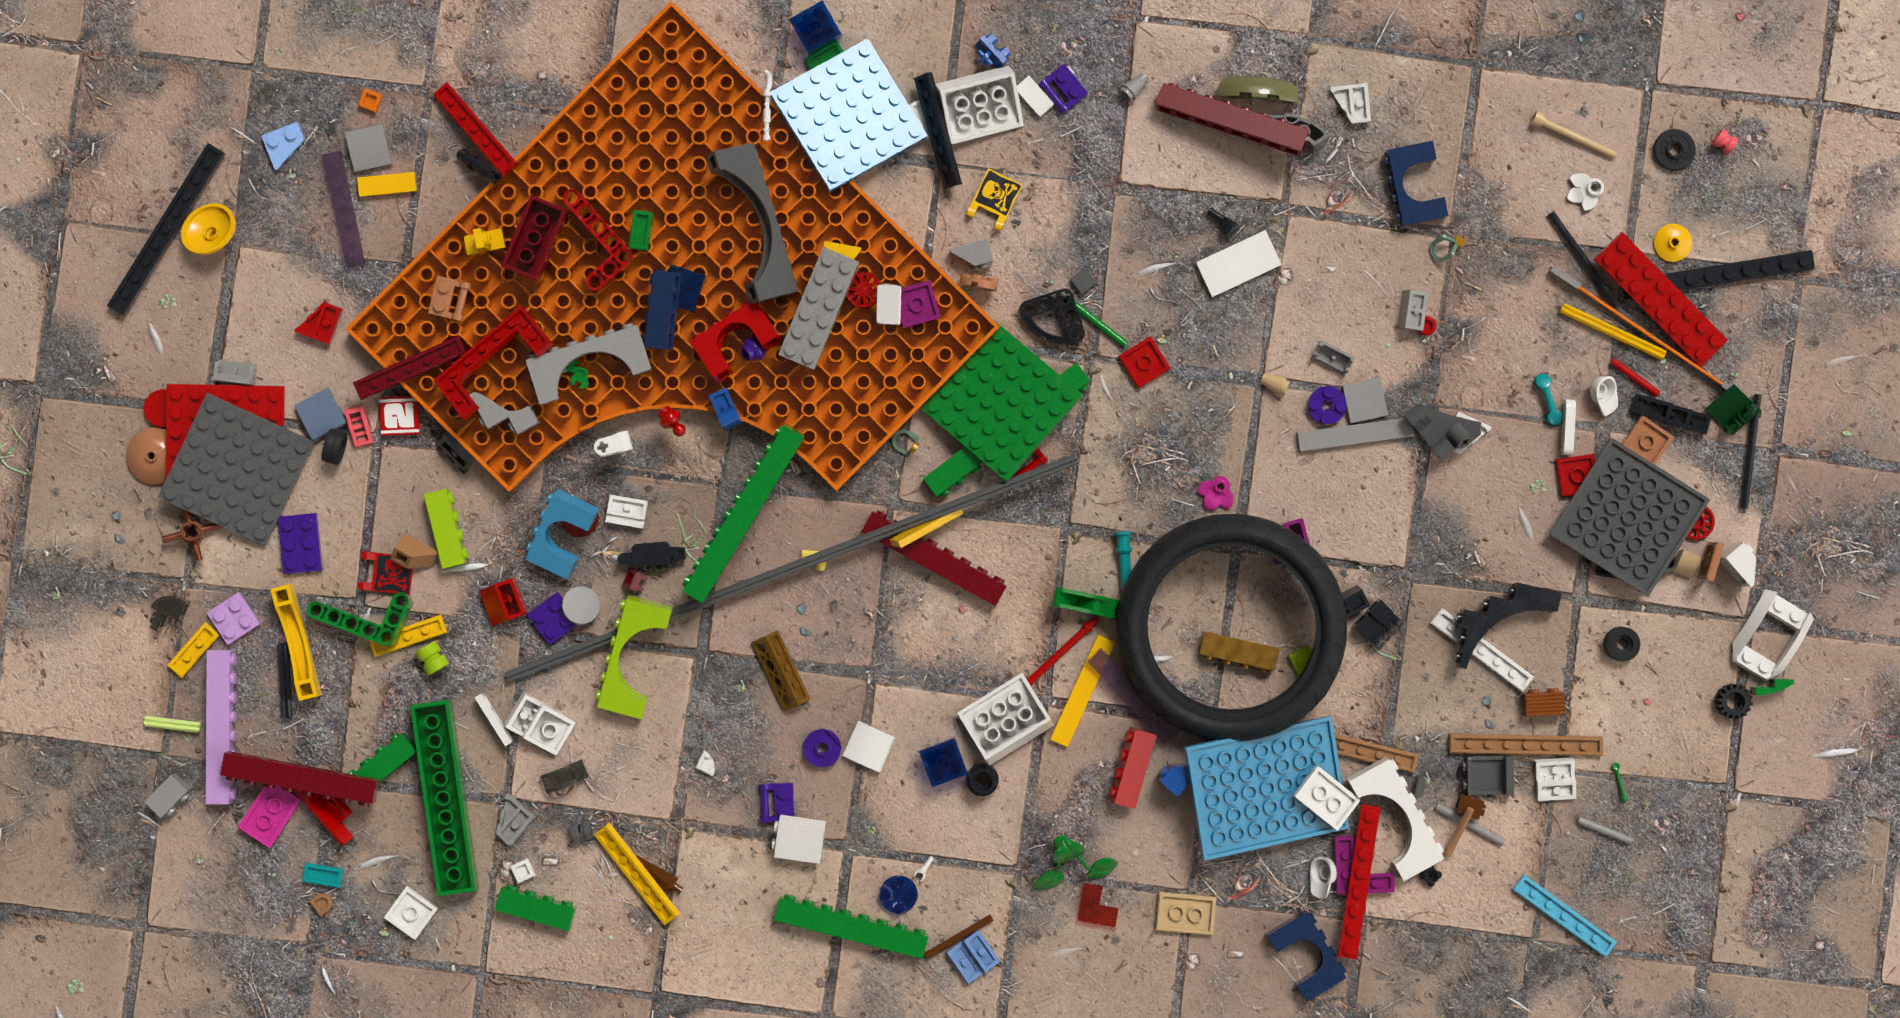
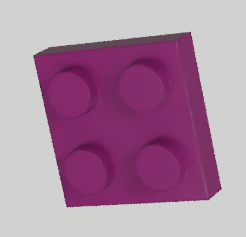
M930 280L901 288V321L903 328L941 318Z

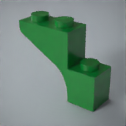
M1056 587L1052 606L1117 619L1120 600Z

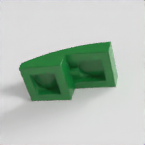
M1770 679V686L1751 687V694L1766 695L1779 692L1793 685L1794 679Z

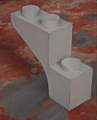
M473 392L469 394L479 406L478 412L481 416L478 418L483 427L487 426L488 429H492L510 419L508 424L513 433L522 434L540 424L531 406L517 411H509L480 393Z

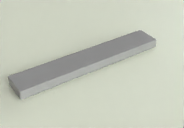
M1407 418L1297 432L1299 451L1414 436L1413 425Z

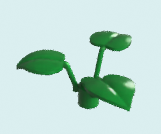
M1065 835L1058 836L1053 840L1056 851L1052 856L1053 861L1057 862L1056 871L1048 870L1043 873L1032 885V888L1046 890L1059 885L1064 879L1063 873H1060V863L1072 858H1077L1089 870L1087 877L1090 879H1100L1109 875L1118 865V861L1113 858H1101L1094 862L1092 866H1088L1080 857L1084 851L1083 846L1078 842L1069 840Z

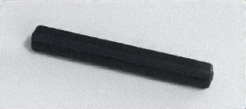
M279 643L277 650L282 718L288 719L293 717L288 643Z

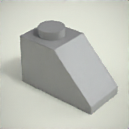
M988 239L950 248L951 254L973 267L979 266V269L990 267V263L993 262Z

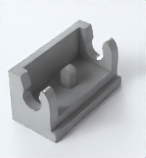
M1403 290L1398 329L1423 331L1428 292Z
M1322 340L1318 342L1311 356V359L1344 376L1349 372V368L1356 358Z
M218 359V361H215L212 380L255 385L257 364Z

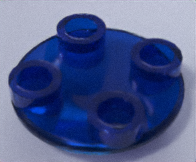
M896 875L888 878L882 884L879 897L885 909L895 914H901L909 911L915 905L918 892L916 885L911 879L902 875Z

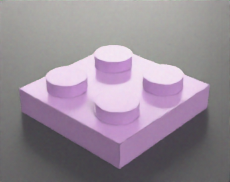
M241 592L236 593L207 612L227 645H230L261 624Z

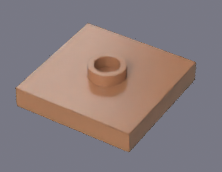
M1641 415L1622 444L1653 464H1656L1674 436Z
M1719 542L1707 543L1698 579L1714 581L1724 544Z

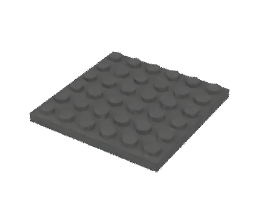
M207 392L157 498L262 545H266L314 441Z
M1611 437L1549 535L1646 597H1649L1710 499Z

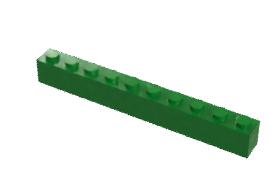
M1077 362L1060 374L1079 392L1089 387L1087 383L1090 379ZM964 447L923 479L937 497L939 495L944 497L951 491L949 487L955 483L957 486L966 480L965 475L969 472L974 474L981 469L980 464L982 461Z

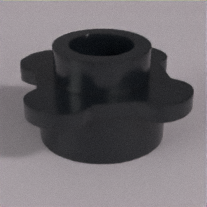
M1434 865L1419 873V878L1424 879L1430 887L1434 886L1435 882L1442 877L1441 871H1437Z

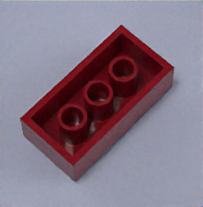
M531 194L501 266L536 282H540L569 211Z

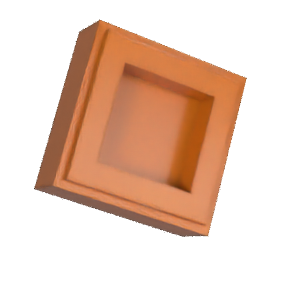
M364 88L358 107L377 114L383 95Z

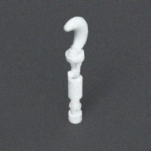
M764 70L766 88L764 93H762V96H765L763 140L770 141L769 123H771V110L769 105L770 96H772L770 93L772 89V75L768 70Z

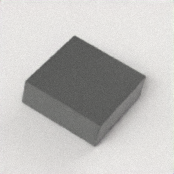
M1086 267L1070 279L1081 295L1097 283Z
M1416 776L1412 793L1415 797H1423L1426 783L1423 777Z

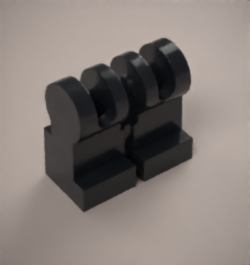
M1377 599L1366 610L1371 616L1364 613L1352 626L1378 649H1381L1383 645L1378 640V637L1381 636L1387 642L1390 638L1384 630L1379 628V625L1382 623L1385 627L1384 629L1394 635L1396 630L1391 626V623L1394 622L1400 628L1404 623L1381 599Z

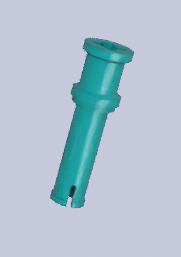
M1131 531L1114 532L1117 538V548H1115V551L1119 553L1121 589H1123L1131 573L1130 552L1133 550L1130 546Z

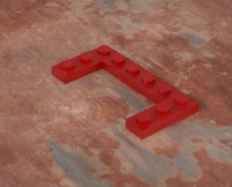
M522 305L433 380L462 419H468L479 409V406L461 383L515 336L520 334L538 357L554 345Z

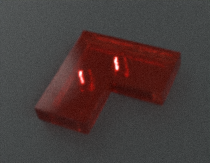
M1084 882L1077 921L1116 927L1119 908L1100 905L1103 886Z

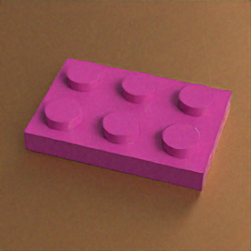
M275 786V788L263 787L238 828L271 848L302 799L292 792L283 791L282 787Z

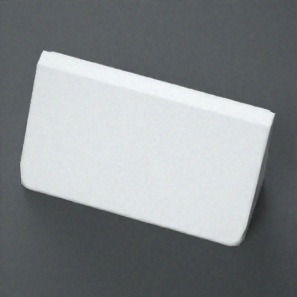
M892 284L878 285L877 323L899 325L901 320V286Z

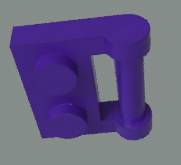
M1062 64L1038 84L1059 108L1058 111L1061 115L1088 94L1065 64ZM1053 81L1069 102L1065 104L1049 83Z
M793 782L759 784L762 815L760 816V823L779 822L780 815L794 817ZM774 789L775 816H769L768 790Z

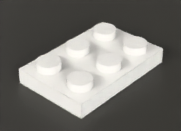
M1317 765L1314 766L1292 795L1337 831L1360 802L1359 798Z

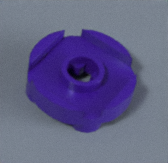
M1332 386L1320 387L1312 392L1309 397L1308 412L1316 422L1321 424L1338 422L1344 416L1347 409L1343 393ZM1324 400L1327 402L1331 401V410H1324L1322 408Z
M824 728L812 731L804 741V756L814 766L827 767L834 764L838 760L842 749L839 737L833 731ZM826 743L827 752H818V744Z

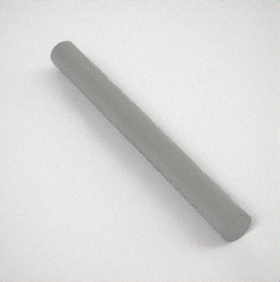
M1437 803L1435 806V810L1457 822H1460L1463 817L1440 803ZM1469 820L1466 827L1503 846L1505 839Z

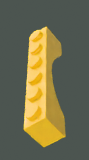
M288 584L272 588L270 590L274 606L282 623L290 651L298 699L301 701L320 696L322 692L294 584Z

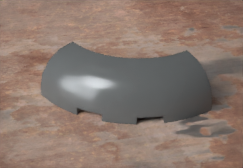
M1269 114L1270 118L1276 120L1280 118L1286 120L1289 124H1299L1309 130V138L1305 148L1313 155L1320 151L1329 141L1330 136L1313 121L1310 122L1295 114Z

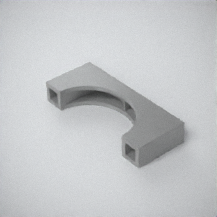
M633 323L621 326L622 330L616 332L614 329L603 332L604 335L597 338L596 335L588 336L581 343H577V341L569 342L562 349H559V347L550 348L547 350L548 353L540 357L536 354L529 355L526 363L539 404L542 406L559 400L558 384L562 373L569 364L584 355L592 353L613 355L630 368L633 376L652 371L638 326H633Z

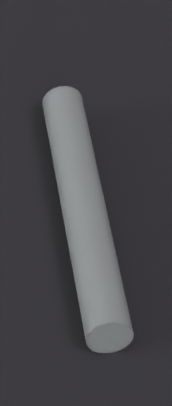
M1580 816L1576 821L1579 825L1629 845L1632 843V837Z

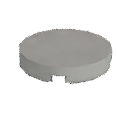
M578 586L570 589L564 595L561 601L564 617L575 625L588 624L597 617L600 610V601L593 590Z

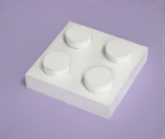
M406 886L384 918L416 940L438 910V907L409 886Z

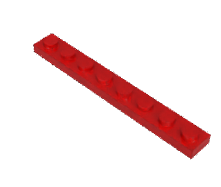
M1365 804L1360 806L1337 952L1338 957L1357 960L1381 807Z

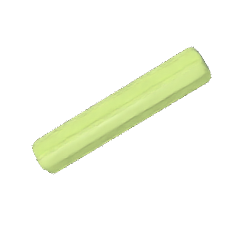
M146 716L144 718L145 727L195 733L201 731L200 722Z

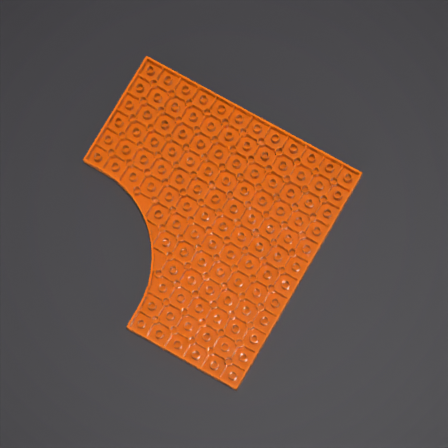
M670 1L514 158L518 165L505 177L502 176L499 183L493 184L490 182L345 330L384 368L458 335L466 351H468L521 305L554 344L551 348L559 347V349L566 347L567 343L573 341L581 343L585 341L584 338L596 335L597 338L603 336V332L614 329L616 332L622 330L621 326L633 323V326H638L643 341V335L647 329L645 317L649 311L648 295L651 293L650 276L653 270L682 273L673 350L645 347L652 371L633 376L630 368L613 355L605 353L584 355L575 360L580 362L575 367H582L588 371L589 386L580 389L581 382H576V385L573 386L571 383L573 373H563L558 384L559 400L541 406L526 363L529 355L535 353L523 337L518 334L461 383L469 394L473 392L480 393L509 411H517L531 406L540 424L522 434L513 433L508 424L510 419L492 429H488L487 426L483 427L478 418L481 416L478 410L466 420L461 418L433 381L460 357L400 384L509 492H513L558 448L577 435L601 423L628 414L660 410L665 406H670L672 409H691L716 413L708 395L727 388L741 421L747 422L771 435H774L780 425L783 427L785 424L804 434L805 438L796 453L838 491L1000 327L853 180L829 192L771 99L769 105L771 110V123H769L770 141H764L763 109H765V96H762L764 92L698 26ZM754 143L758 151L760 166L764 171V179L769 188V196L775 208V216L781 228V236L786 244L788 259L792 264L791 269L797 281L798 292L758 303L782 339L781 342L767 350L761 360L746 361L740 353V348L743 347L744 341L747 338H753L752 331L740 328L726 335L722 342V354L734 373L717 383L690 341L696 334L706 331L711 324L721 321L729 312L736 311L742 307L744 302L749 300L745 286L751 283L759 268L763 253V233L758 215L748 198L725 178L710 173L706 155L716 150ZM569 189L577 190L628 248L633 210L653 212L649 251L630 249L634 254L632 264L601 291L595 292L589 289L586 285V278L611 255L565 204L563 196ZM531 194L569 211L540 282H536L501 266ZM571 194L568 198L571 204L576 203L578 200L577 194ZM588 208L583 209L581 212L582 218H588L591 214ZM595 224L594 231L600 233L604 228L603 224ZM481 228L485 231L502 228L506 248L468 256L464 236L474 234L473 229ZM610 237L607 240V246L613 247L616 245V238ZM824 241L860 247L861 252L854 259L860 262L856 273H872L880 280L881 284L898 285L904 288L925 281H931L941 316L939 319L903 328L901 320L899 325L877 323V303L869 308H860L853 305L846 295L815 370L778 355L824 246ZM622 252L619 257L620 261L626 262L629 259V253ZM612 264L607 265L605 268V272L608 275L615 271V267ZM437 276L471 284L462 312V321L428 313ZM594 277L591 280V286L595 288L600 285L598 277ZM852 282L851 286H852V287H857V286ZM456 286L450 313L455 312L461 287ZM867 297L868 303H871V299Z

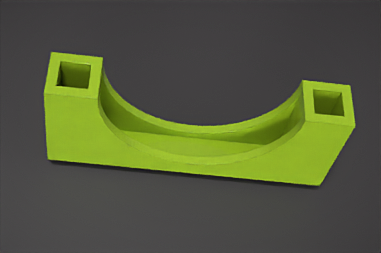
M628 595L626 600H622L620 611H623L622 618H617L615 629H618L617 636H612L610 643L613 651L612 654L607 655L605 665H608L607 672L602 673L600 683H603L602 690L597 691L595 701H598L597 708L642 719L648 697L635 691L624 679L620 669V652L627 640L642 630L650 628L667 629L672 606Z

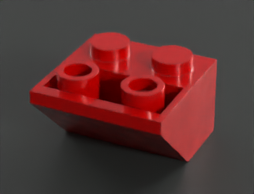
M515 577L479 590L492 627L529 613Z

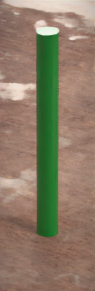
M1069 295L1064 299V302H1068ZM1075 301L1078 311L1083 317L1122 347L1126 346L1128 343L1126 339Z

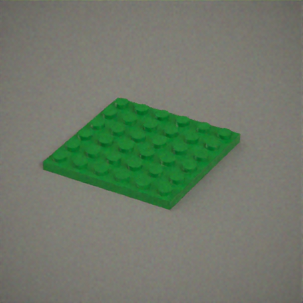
M996 322L1000 328L927 400L921 409L997 475L1008 482L1078 403L1083 394Z

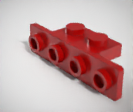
M294 789L297 795L309 807L310 811L315 814L341 846L354 837L342 823L353 813L345 802L339 801L338 797H332V799L321 798L320 794L313 793L312 796L301 794V790Z

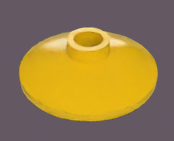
M1668 224L1661 227L1655 234L1654 249L1661 259L1668 262H1677L1684 259L1690 253L1692 238L1685 227L1679 224ZM1672 239L1677 240L1678 243L1676 246L1672 245Z

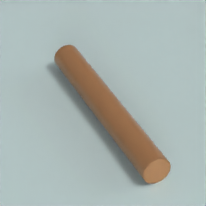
M1467 807L1444 852V856L1451 857L1474 812L1473 808Z

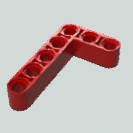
M569 189L563 196L565 204L611 255L586 278V285L589 289L595 292L601 291L632 264L634 254L577 190ZM571 194H577L578 200L574 204L568 201ZM585 208L591 211L588 218H582L581 212ZM597 223H602L604 226L600 233L594 231V226ZM610 237L616 238V245L613 247L607 246V240ZM622 252L629 253V259L626 262L620 261L619 257ZM612 264L615 267V271L608 275L605 272V268L607 265ZM594 277H598L600 285L594 288L591 286V280Z

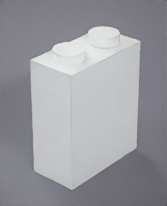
M780 815L779 822L775 821L774 833H777V838H773L771 850H775L774 857L820 864L826 821Z

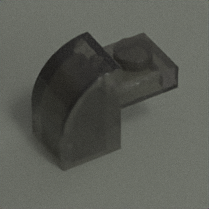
M176 595L163 596L156 599L151 605V608L157 610V612H154L151 616L150 623L152 624L150 628L155 631H161L168 615L178 620L183 619L191 601Z
M581 759L540 777L548 794L575 784L589 776Z

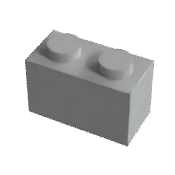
M174 773L150 795L145 803L160 818L170 817L177 810L175 806L189 798L190 795L188 793L192 788Z

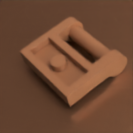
M437 276L428 313L462 321V312L471 284ZM456 286L461 287L455 312L450 313Z

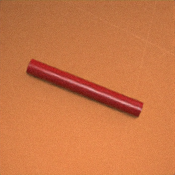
M1616 358L1610 361L1609 364L1653 396L1657 397L1661 392Z

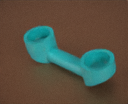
M1544 373L1538 374L1534 378V384L1537 388L1542 389L1549 412L1546 414V421L1550 425H1558L1562 421V413L1556 409L1550 391L1551 378Z

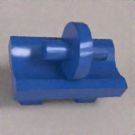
M993 33L986 37L983 35L975 44L979 50L977 54L981 57L978 63L982 65L985 62L989 67L993 64L995 68H1000L1006 63L1011 52L1004 46L999 51L995 48L994 45L998 42V39Z

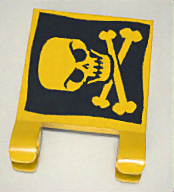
M988 168L966 215L973 218L979 206L999 216L994 229L1001 231L1023 185Z

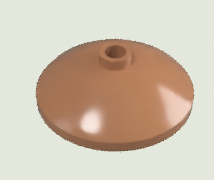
M152 427L138 432L128 445L126 452L128 467L131 473L144 483L152 485L165 483L166 429ZM151 452L155 454L154 459L149 458Z

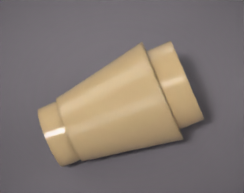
M1264 373L1260 382L1276 394L1284 396L1290 385V381L1287 378Z

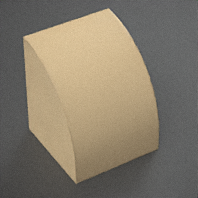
M1679 550L1676 557L1678 559V566L1671 572L1691 578L1697 570L1702 557Z

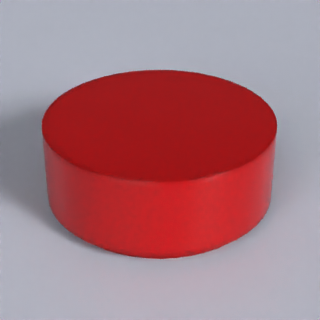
M1425 316L1423 331L1418 332L1424 336L1433 334L1437 327L1436 321L1432 317Z

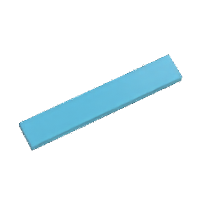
M1522 874L1512 890L1604 957H1607L1617 942L1525 874Z

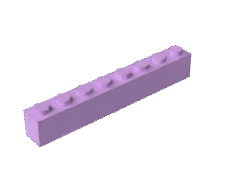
M234 649L207 650L206 804H231L236 799V788H233V781L226 780V776L220 775L224 752H236L234 750V742H236L237 734L234 731V723H236L237 714L234 711V704L237 701V694L234 692V684L237 683V674L234 673V665L237 664V655L234 654Z

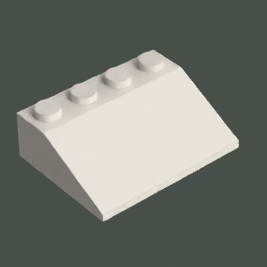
M1009 65L936 84L951 144L1024 126L1015 74Z
M1023 673L957 713L989 765L1054 726L1053 721Z

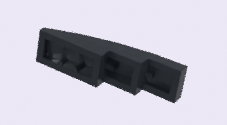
M1637 393L1635 394L1630 411L1703 435H1707L1712 419L1710 415Z

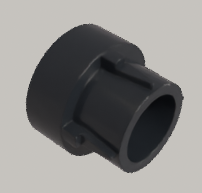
M977 763L968 770L966 783L973 794L988 796L998 787L999 777L992 765ZM981 774L988 777V781L984 785L977 782V777Z

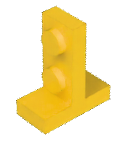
M481 228L473 229L474 234L464 236L468 256L506 248L502 228L485 231Z

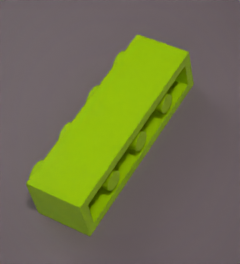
M443 489L424 494L442 569L468 563L469 553L467 548L463 546L462 540H465L463 530L459 529L458 526L460 517L458 511L454 510L453 503H455V497L453 492H450L449 489Z

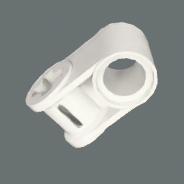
M628 431L598 439L594 444L595 452L602 457L633 450ZM601 443L608 445L604 453L598 449L601 447Z

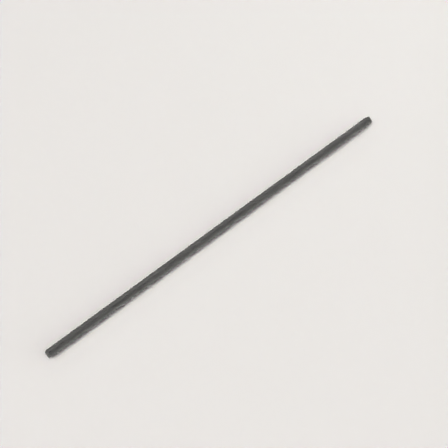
M1076 454L1069 455L1012 477L1008 482L1004 480L712 592L703 603L694 599L673 607L669 621L1078 465V457ZM618 629L506 671L505 679L507 682H512L609 645L612 636H617Z

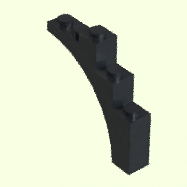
M1516 582L1508 589L1507 596L1510 597L1509 600L1487 596L1481 605L1483 613L1467 609L1460 610V613L1457 612L1455 617L1456 629L1463 630V633H1460L1458 639L1460 648L1459 652L1455 653V668L1467 669L1471 654L1480 639L1501 620L1525 611L1558 612L1562 593Z

